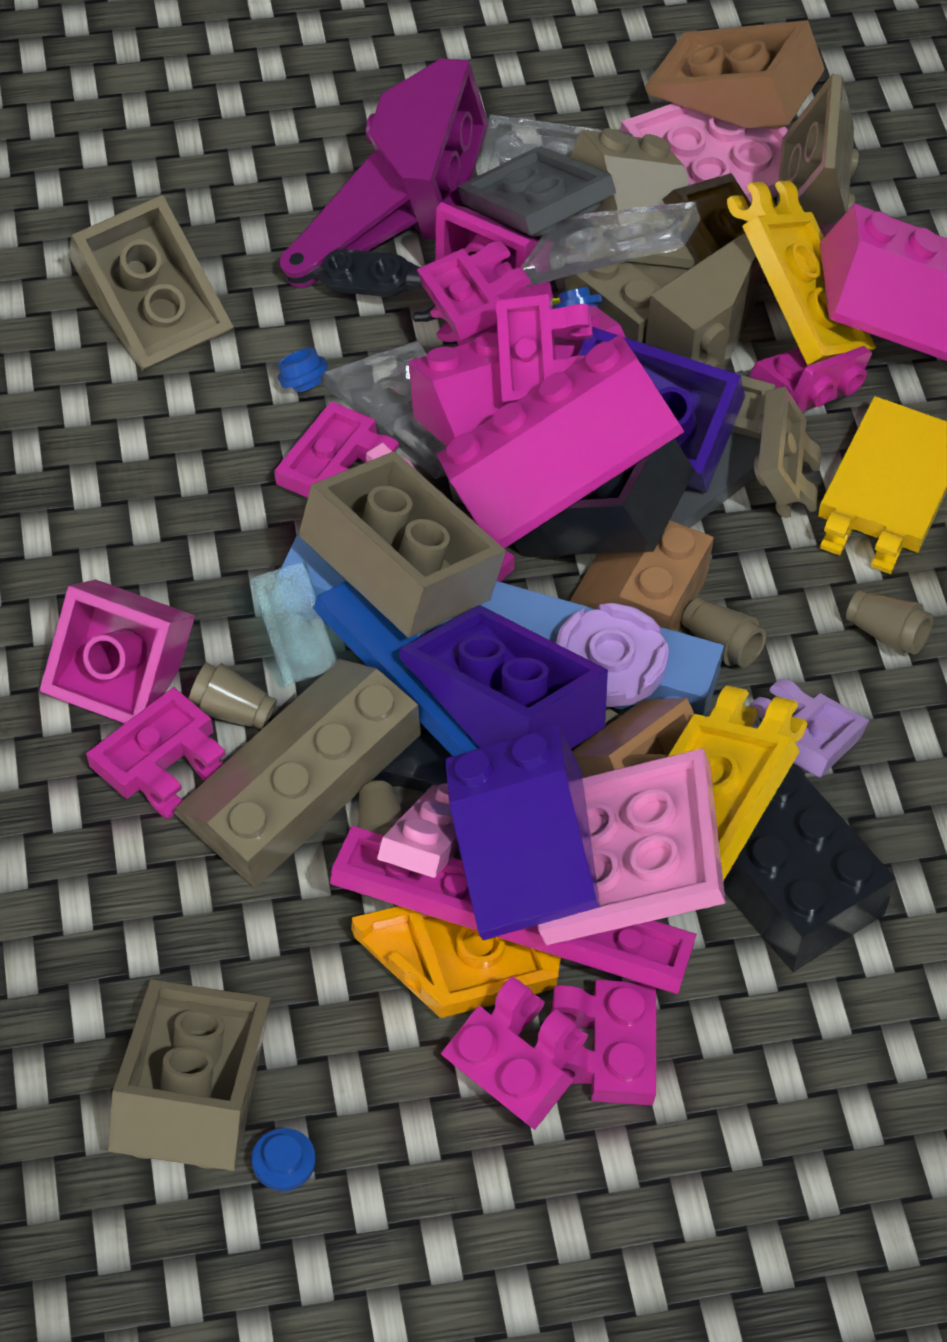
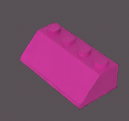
M854 203L820 242L829 319L947 361V238L934 234L926 228H918L892 218L884 212L873 211Z
M588 305L589 315L592 316V327L616 335L621 334L622 337H625L622 327L618 322L596 306ZM498 333L482 334L474 342L454 348H435L429 351L427 356L408 361L414 418L446 447L457 436L463 433H470L493 418L495 413L504 406L501 394ZM554 337L556 360L578 356L584 340Z
M619 334L612 340L602 342L593 347L586 357L563 372L554 373L547 377L540 387L522 399L501 407L493 418L470 433H463L449 443L447 448L436 455L451 484L476 524L498 544L506 548L682 434L684 430L625 339Z

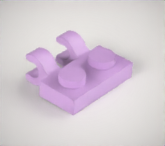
M779 679L770 688V692L776 696L797 701L798 707L792 717L805 719L808 723L803 737L796 742L800 752L793 762L803 773H812L821 778L861 739L869 722L868 719L821 693L815 698L810 697L790 680ZM758 697L749 707L756 708L758 716L763 720L767 707L772 700ZM754 724V725L752 726L753 728H757V729H758V726H757V725Z

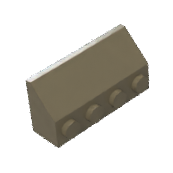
M339 659L173 809L174 813L255 889L359 793L364 785L373 780L421 735L418 704L377 668Z

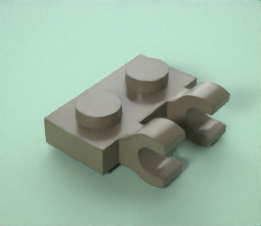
M786 386L768 390L765 393L764 413L758 419V428L761 436L760 452L754 459V470L758 482L763 487L767 486L776 500L777 512L784 518L791 517L793 502L805 504L810 512L816 511L818 490L813 483L805 478L802 473L803 461H805L813 471H819L821 461V448L807 435V419Z

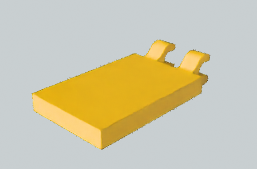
M790 180L775 183L776 190L780 195V201L777 206L774 203L768 186L764 182H751L747 185L752 195L750 208L743 195L729 197L727 205L731 214L736 218L747 221L742 227L807 366L865 346L870 351L874 350L876 346L869 333L829 319L820 242L824 239V236L813 213L803 211L798 200L796 186Z
M874 396L820 504L818 517L827 520L824 527L826 535L820 549L840 556L852 530L878 538L875 546L877 552L870 567L890 575L903 548L919 553L947 493V421Z
M729 685L725 686L720 692L716 705L709 717L698 714L692 716L668 755L670 757L704 748L711 768L723 881L798 756L800 750L796 742L803 737L808 724L805 719L792 717L798 707L797 701L776 696L769 703L765 717L758 729L753 728L752 726L757 719L758 711L756 708L743 705L749 695L748 691Z

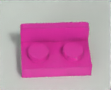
M865 346L807 366L800 349L796 348L756 362L749 377L775 384L776 388L786 386L802 412L813 407H821L825 403L845 395L850 396L854 394L867 377L865 368L872 352Z

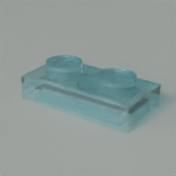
M306 561L250 578L284 685L324 674L338 659L326 622L313 610L317 595Z

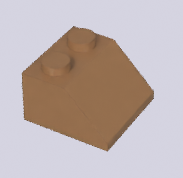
M670 520L654 552L597 554L570 602L595 609L599 608V604L607 603L635 607L652 617L659 627L678 632L682 625V616L690 602L696 599L708 577L714 537Z
M688 698L642 700L572 752L582 771V778L668 757L694 715Z

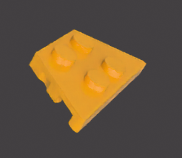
M401 906L352 917L351 930L354 938L440 1019L475 1010L478 1005L482 1008L495 1005L496 997L501 987L512 976L531 989L534 994L553 990L554 986L557 985L561 960L559 956L499 937L482 940L477 930Z

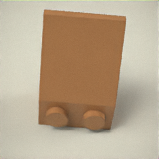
M808 20L684 32L645 87L649 95L745 128L767 127L769 129H778L790 124L825 68Z

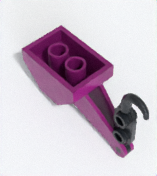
M441 58L381 94L375 114L369 115L366 125L367 141L373 145L374 152L280 257V266L287 282L291 286L305 288L321 280L327 289L334 292L392 297L401 292L424 289L417 271L421 267L397 254L370 252L369 250L412 225L416 227L423 238L436 240L437 206L441 202L463 206L457 186L471 180L488 127L487 117L469 60ZM435 304L425 311L413 313L412 319L415 322H429L437 319L431 317L430 313Z

